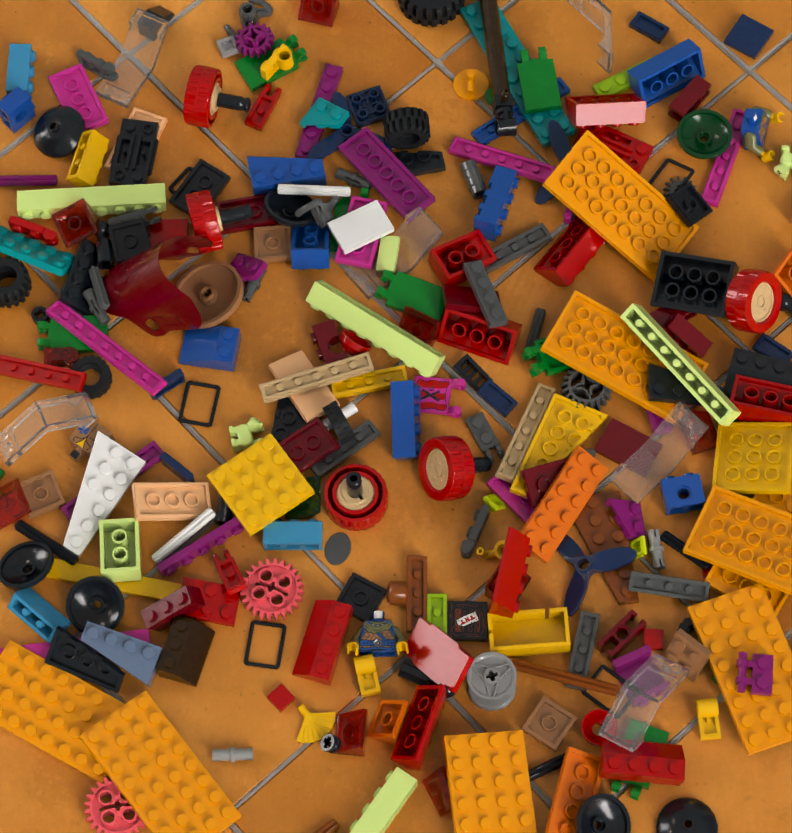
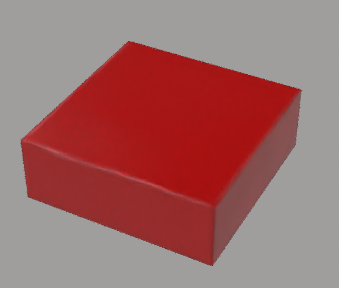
M643 629V646L649 644L651 650L663 651L664 630Z
M281 683L267 696V699L281 713L295 700V697Z

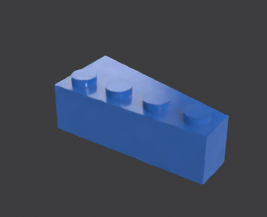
M247 156L254 196L267 194L277 189L278 184L327 185L322 159Z
M498 165L495 166L488 185L490 190L486 189L483 203L481 202L478 208V215L476 214L474 217V231L480 229L486 240L496 242L497 236L502 234V221L507 219L509 212L507 210L508 204L512 205L514 194L512 193L514 189L518 188L520 181L517 178V170Z
M413 380L390 382L393 458L397 461L419 459L422 448L420 442L422 432L420 424L421 386Z

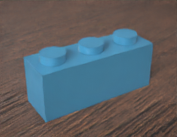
M31 44L9 45L6 80L7 95L18 86L23 91L27 90L30 95L34 92L32 77H35L33 62H36V51H33Z
M276 519L263 528L264 550H323V523L316 519H309L307 521H299L297 519L279 521Z
M32 588L15 592L7 607L49 644L52 642L58 626L67 631L71 624L65 616Z

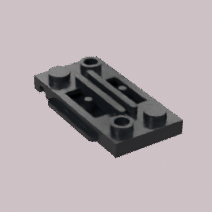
M123 118L110 167V186L147 184L148 176L152 175L159 143L157 139L159 131L158 122Z

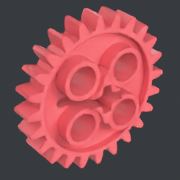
M274 558L273 563L266 559V564L264 565L261 561H258L259 567L252 565L253 571H246L248 578L243 577L247 585V589L240 592L241 597L244 598L242 600L243 605H247V611L253 609V616L259 613L260 620L267 616V620L270 622L271 617L274 616L275 620L278 621L279 615L286 619L285 613L288 612L292 615L291 608L298 609L296 602H302V598L299 596L304 595V590L300 589L304 587V584L299 582L302 580V577L297 575L298 571L296 568L291 570V563L285 566L284 560L277 564L276 558ZM265 575H270L271 579L264 581L262 580V577ZM284 581L290 583L287 587L280 586ZM259 592L264 593L262 598L254 597ZM275 599L283 600L282 603L278 605L273 604V601Z
M104 777V784L97 781V789L91 787L93 795L87 794L86 798L89 801L84 802V807L89 808L84 810V814L89 815L86 822H93L91 830L98 828L97 833H131L132 831L138 833L137 827L144 829V823L127 800L121 798L122 794L112 780L108 781ZM108 796L111 798V801L103 803L101 798ZM115 805H119V811H116ZM126 813H132L134 818L127 820L123 816ZM105 816H112L114 820L107 823L103 818Z

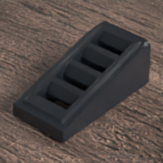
M468 354L452 367L476 391L485 383L483 382L480 386L477 385L482 378L486 381L491 379ZM467 363L468 366L463 370L461 367ZM473 368L474 371L468 376L466 373ZM478 373L480 376L473 381L471 378Z

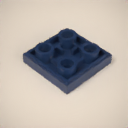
M742 14L724 39V44L755 60L773 35L774 30Z
M380 85L346 96V101L358 129L383 121L386 114L390 113Z

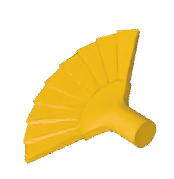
M304 704L298 707L304 720L296 739L297 742H316L331 731L335 722L336 712L311 713Z

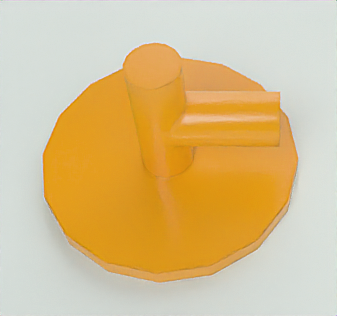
M465 69L454 78L453 88L456 95L461 99L475 101L485 96L489 88V82L483 72L477 69Z

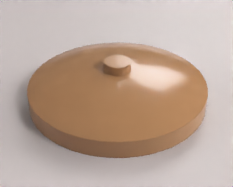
M223 261L200 263L189 269L176 284L180 291L192 299L201 315L202 324L198 329L214 327L227 320L239 307L244 294V284L240 274L232 265Z

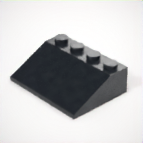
M661 251L650 306L725 318L727 290L732 279L738 273L739 267L733 261Z
M739 348L734 349L724 386V393L729 400L736 374L792 386V362Z

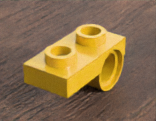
M282 44L273 51L272 56L261 64L260 72L264 80L268 81L279 68L287 71L293 67V55L288 46Z
M373 653L354 657L353 662L361 697L380 694L381 689Z
M717 698L695 700L700 740L721 739Z

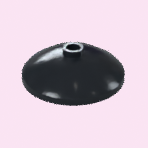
M57 106L49 109L39 118L35 125L34 142L36 147L44 155L51 158H62L70 155L76 150L82 132H85L84 119L75 109L68 106Z
M277 189L265 196L263 203L265 211L276 222L288 227L297 228L305 227L315 222L310 210L300 217L295 216V212L299 208L313 201L307 195L278 194Z
M28 541L11 548L0 560V582L5 587L14 590L26 589L38 584L48 575L53 566L54 557L51 549L45 543L39 541Z
M90 576L81 579L70 589L66 599L67 616L73 626L81 632L84 631L87 621L113 630L122 620L125 611V601L119 587L111 580L101 576ZM96 601H100V602H101V607H100V608L96 607V605H95V602H96Z
M595 794L587 798L579 807L575 828L576 833H630L631 821L626 807L618 798L609 794Z
M679 798L669 802L659 813L656 822V833H718V823L713 811L705 803L694 798ZM690 822L692 826L688 828L684 823Z

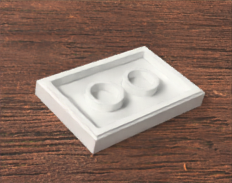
M377 200L327 223L328 228L344 254H348L394 232L393 225Z

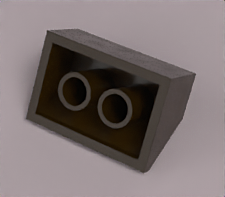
M176 615L156 668L158 676L197 687L215 631L194 619Z

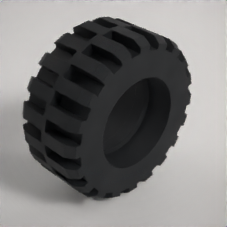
M398 0L401 12L404 13L407 19L410 20L412 18L413 23H421L425 27L427 25L437 27V24L445 25L448 23V20H454L456 14L459 15L461 13L460 11L465 4V0Z

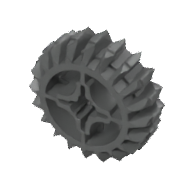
M573 369V372L568 370L567 376L563 377V383H561V388L563 389L561 395L571 399V401H576V408L581 403L584 405V408L588 406L600 411L601 405L606 406L607 401L611 399L610 394L613 391L597 381L591 380L588 376ZM581 378V382H580V383L575 384V386H572V384H573L576 380H578V379ZM584 384L586 385V387H588V389H589V394H588V390H586V389L584 388ZM602 390V392L597 397L592 399L593 394L598 393V391Z

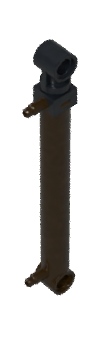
M479 0L493 96L492 110L493 115L496 117V136H516L517 123L516 119L512 118L514 102L509 88L497 0Z

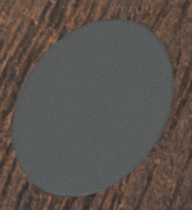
M336 533L327 541L325 557L330 564L339 565L347 559L351 550L349 537L345 533Z

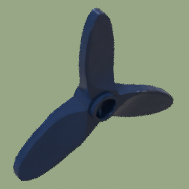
M334 93L332 103L349 111L350 116L340 129H337V131L318 142L309 151L307 158L322 159L338 150L339 145L362 130L352 126L350 109L345 97L341 93ZM375 134V136L392 152L393 147L388 146V144H386L385 138L378 134Z
M551 120L548 124L549 141L560 163L571 150V146L560 124ZM541 185L535 201L536 204L542 205L555 196Z
M566 535L556 550L575 567L564 602V607H567L568 616H572L579 609L585 597L590 577L594 573L620 569L632 563L637 557V552L629 547H616L587 556L579 545ZM589 563L586 569H581L584 564Z

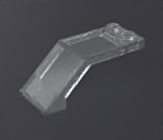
M567 0L602 32L603 40L598 43V46L603 50V56L597 60V63L610 74L613 65L611 10L600 0Z
M137 8L129 20L130 27L121 54L113 64L115 72L118 73V79L114 82L103 79L96 89V95L125 108L129 107L154 70L169 26V21Z
M420 206L405 216V221L393 235L400 237L394 275L398 271L405 274L411 272L443 234V231ZM379 248L376 251L372 270L351 266L345 272L368 300L375 296L378 286L386 289L390 285L380 281L383 273L376 271Z
M75 393L35 401L0 432V454L4 464L11 466L47 432L76 426L84 430L98 419V416L88 393Z
M678 402L646 443L624 463L620 464L609 479L635 503L639 504L660 484L662 479L669 476L709 427L682 402Z
M654 653L623 684L598 735L634 752L643 743L645 732L659 705L688 676L689 669Z

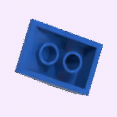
M316 221L305 227H292V269H324L330 267V229L328 227L321 229L320 226H317Z
M214 326L205 329L186 330L178 363L234 372L241 343L240 329Z

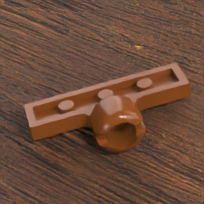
M408 555L406 558V581H390L387 586V602L390 605H403L406 607V633L413 632L420 617L427 619V556Z

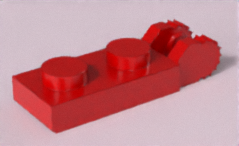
M266 84L245 120L246 126L259 131L263 130L282 93L281 88L277 87L271 97L268 95L271 92L272 85Z
M10 216L8 223L13 232L28 235L31 239L43 240L48 246L59 244L57 233L54 230L52 231L44 226Z
M228 549L224 550L226 560L220 562L217 554L212 555L216 569L229 596L247 589L246 582Z

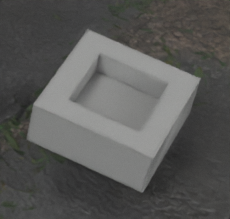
M233 35L216 41L223 59L239 54Z

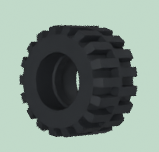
M417 107L397 108L387 113L383 118L385 142L388 146L395 149L418 148L426 144L431 137L429 117L423 109Z
M6 256V259L0 257V281L7 277L16 278L11 286L0 287V307L2 308L7 305V308H12L14 304L18 306L20 301L22 303L26 301L25 296L29 297V290H32V282L26 266L16 258L11 260L10 256Z

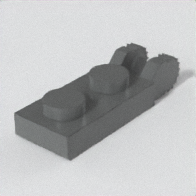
M82 49L76 52L78 61L82 64L83 68L111 82L118 79V73L115 72V66L111 62H105L101 58L98 59L90 52H85Z
M157 206L124 213L109 218L107 221L109 227L144 218L146 227L162 220L160 216L147 220L145 214L154 213L158 210Z
M483 412L465 419V423L482 454L484 453L494 463V457L490 450L495 449L498 457L503 459L504 452Z
M483 504L480 510L477 509L473 519L475 523L473 527H469L466 534L468 539L464 540L461 544V556L464 559L471 558L489 518L490 508L487 505Z

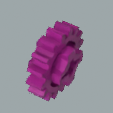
M250 22L248 27L243 25V30L238 29L239 35H235V44L239 53L243 52L244 57L249 54L251 59L254 55H257L258 58H260V54L267 55L266 50L271 51V45H274L273 32H271L270 27L266 28L265 23L260 26L259 22H256L255 25Z

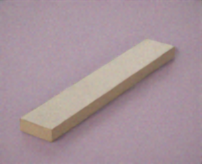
M365 352L259 384L264 404L372 372L374 371V366L369 352Z
M538 382L496 471V478L513 483L554 393H556L555 388Z

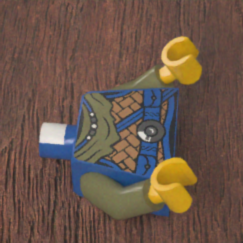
M754 106L745 110L741 126L744 150H750L757 156L761 155L762 161L768 163L773 161L771 157L775 156L773 150L763 151L769 119L773 124L782 123L783 121H780L779 117L784 116V113H772L771 110Z
M379 610L373 611L372 621H364L363 626L357 629L351 641L347 644L348 655L351 651L355 652V656H358V653L360 656L373 653V657H398L401 651H406L409 654L408 644L399 628L393 626L392 621L384 620V611Z

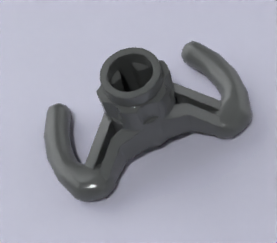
M248 0L239 8L240 21L247 27L250 22L255 25L262 17H269L273 13V8L265 0ZM254 4L260 5L263 8H255ZM226 24L224 26L229 36L233 35L235 38V35H239L232 30L230 25Z
M333 196L325 203L320 198L315 199L299 208L295 212V216L300 217L310 210L317 226L324 229L328 227L327 223L334 219L331 211L335 204L340 201L339 196Z

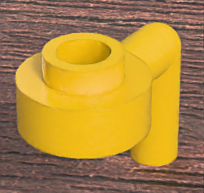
M505 540L498 541L492 550L486 551L479 547L476 552L483 559L497 557L501 560Z

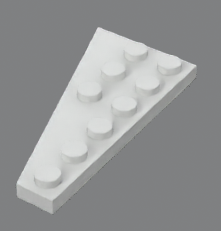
M97 431L63 543L65 548L78 555V557L82 555L99 531V520H106L146 464V461L100 431Z

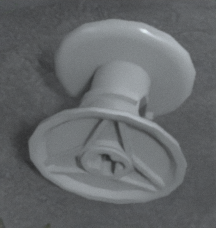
M484 652L474 658L467 672V693L477 707L487 711H497L510 704L516 693L517 680L516 668L513 662L507 656L498 652Z

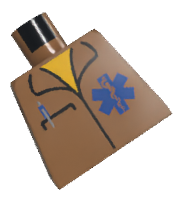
M84 414L69 438V442L74 449L68 456L76 463L83 455L89 459L97 431L115 441L113 433Z

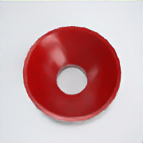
M342 329L340 332L339 340L343 351H346L351 356L370 351L371 345L365 339L346 329Z
M595 709L584 716L581 723V732L588 743L594 746H601V737L615 739L618 732V724L610 712L603 709ZM595 724L602 726V735L597 736L593 734L592 726Z

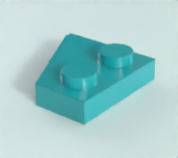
M319 97L299 123L302 128H306L307 125H313L317 128L329 127L331 129H340L350 114L349 111Z

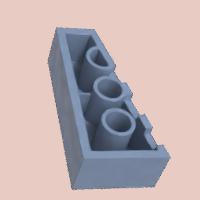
M87 621L80 640L150 688L157 672L156 668L163 648Z

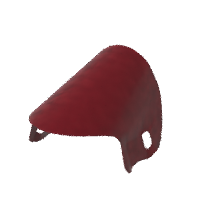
M175 236L114 266L102 276L110 306L105 310L106 313L129 319L142 330L156 337L164 336L166 333L174 330H195L200 328L202 324L201 315L192 299L165 277L159 260H181L201 255L207 250H199L197 253H188L186 250L189 247H212L213 242L200 236ZM148 319H152L159 325V329L154 331L145 322Z

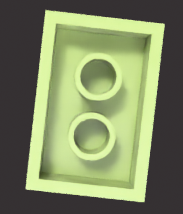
M135 518L99 520L101 577H105L112 582L142 580L139 521H135Z

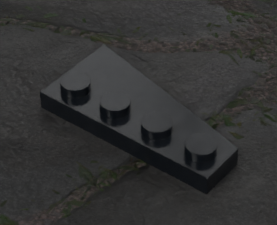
M651 363L648 364V401L703 406L669 369ZM716 385L724 393V387Z
M288 397L278 400L271 434L279 443L308 424Z

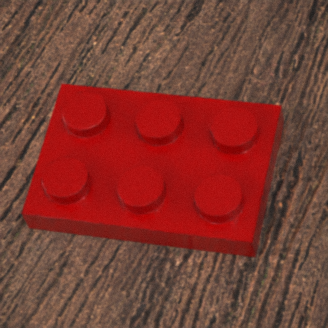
M183 577L181 587L188 585L200 588L206 606L192 614L184 613L179 614V616L234 627L240 592L229 596L224 584Z

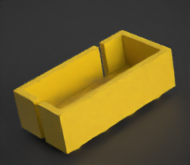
M567 607L549 608L548 619H545V608L518 610V613L514 612L512 618L487 613L490 652H498L507 657L570 652L571 643Z

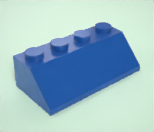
M690 39L627 71L634 93L646 101V108L682 90L696 75L701 78L706 77L701 49Z

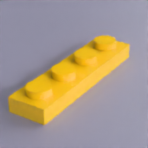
M405 365L375 370L332 383V393L336 399L390 389V382L408 380Z

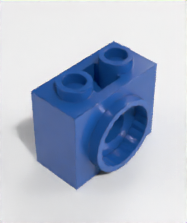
M19 86L0 101L2 122L13 133H16L36 116L35 106L31 102L32 96L27 90L23 91Z
M686 473L680 477L667 476L660 481V491L666 515L686 514L690 511L703 509L706 500L699 473ZM685 494L687 498L682 499L678 495Z

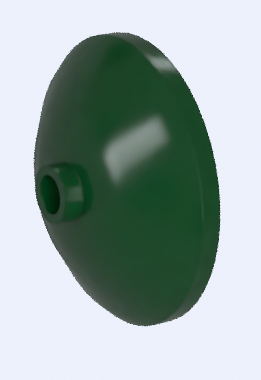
M708 109L695 110L688 113L680 121L677 128V140L680 147L688 155L698 159H712L722 155L729 148L732 141V128L728 120L716 111Z

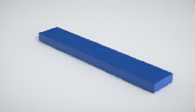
M560 77L557 78L560 98L570 93V88ZM515 104L513 106L512 118H515L517 125H519L525 119ZM496 117L471 132V136L477 143L487 145L498 138L495 131Z

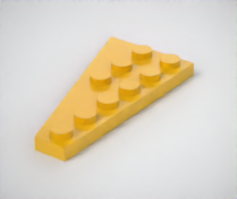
M554 393L509 492L527 499L520 471L568 458L576 446H580L605 421L608 415L588 406L584 408V405L581 403L576 408V401H571V399Z

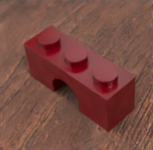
M333 319L312 326L313 333L310 336L313 345L317 344L318 346L316 352L319 360H323L324 364H329L348 358L346 351L341 353L330 351L333 345L340 343L339 333Z
M185 585L141 611L146 629L161 632L172 625L174 616L184 613L192 614L206 605L200 588Z

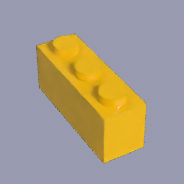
M94 129L82 132L66 180L77 187H94L99 170L102 167L104 155L108 149L109 139Z

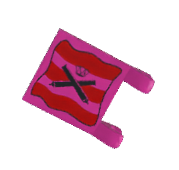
M415 376V382L421 386V413L447 415L454 418L461 417V408L459 406L449 407L452 388L457 390L466 389L465 379Z

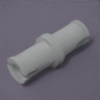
M654 529L648 530L647 534L650 545L648 550L652 556L653 569H665L664 546L661 545L659 529H655V532Z
M230 746V749H212L213 762L231 761V763H235L236 760H253V747L235 748Z

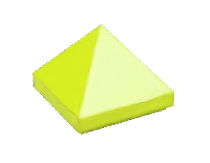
M495 494L483 497L485 505L490 508V512L507 507Z
M640 536L629 542L630 548L637 552L636 559L647 555L648 549L645 536Z

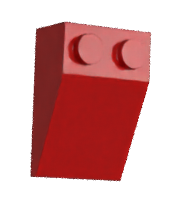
M480 229L430 249L428 258L429 264L442 285L455 286L468 280L463 270L464 263L482 260L486 268L497 260L495 253Z

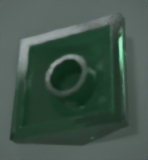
M319 475L305 478L315 494L285 513V519H310L321 512Z

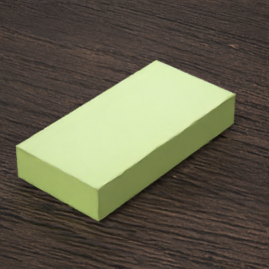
M384 236L380 239L376 265L377 272L383 273L384 270L395 273L400 246L399 236Z

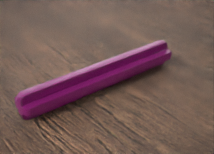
M57 175L0 176V186H56L58 184Z

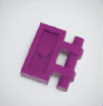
M739 652V659L736 660V667H738V676L735 681L737 692L745 693V686L751 687V695L771 696L774 655L753 653L752 661H748L747 653ZM746 669H752L751 678L746 677Z

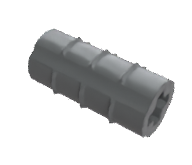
M475 160L463 162L461 170L469 187V192H471L473 199L483 198L486 186Z

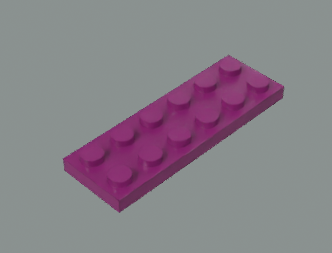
M367 126L338 146V151L406 222L436 201L430 191Z

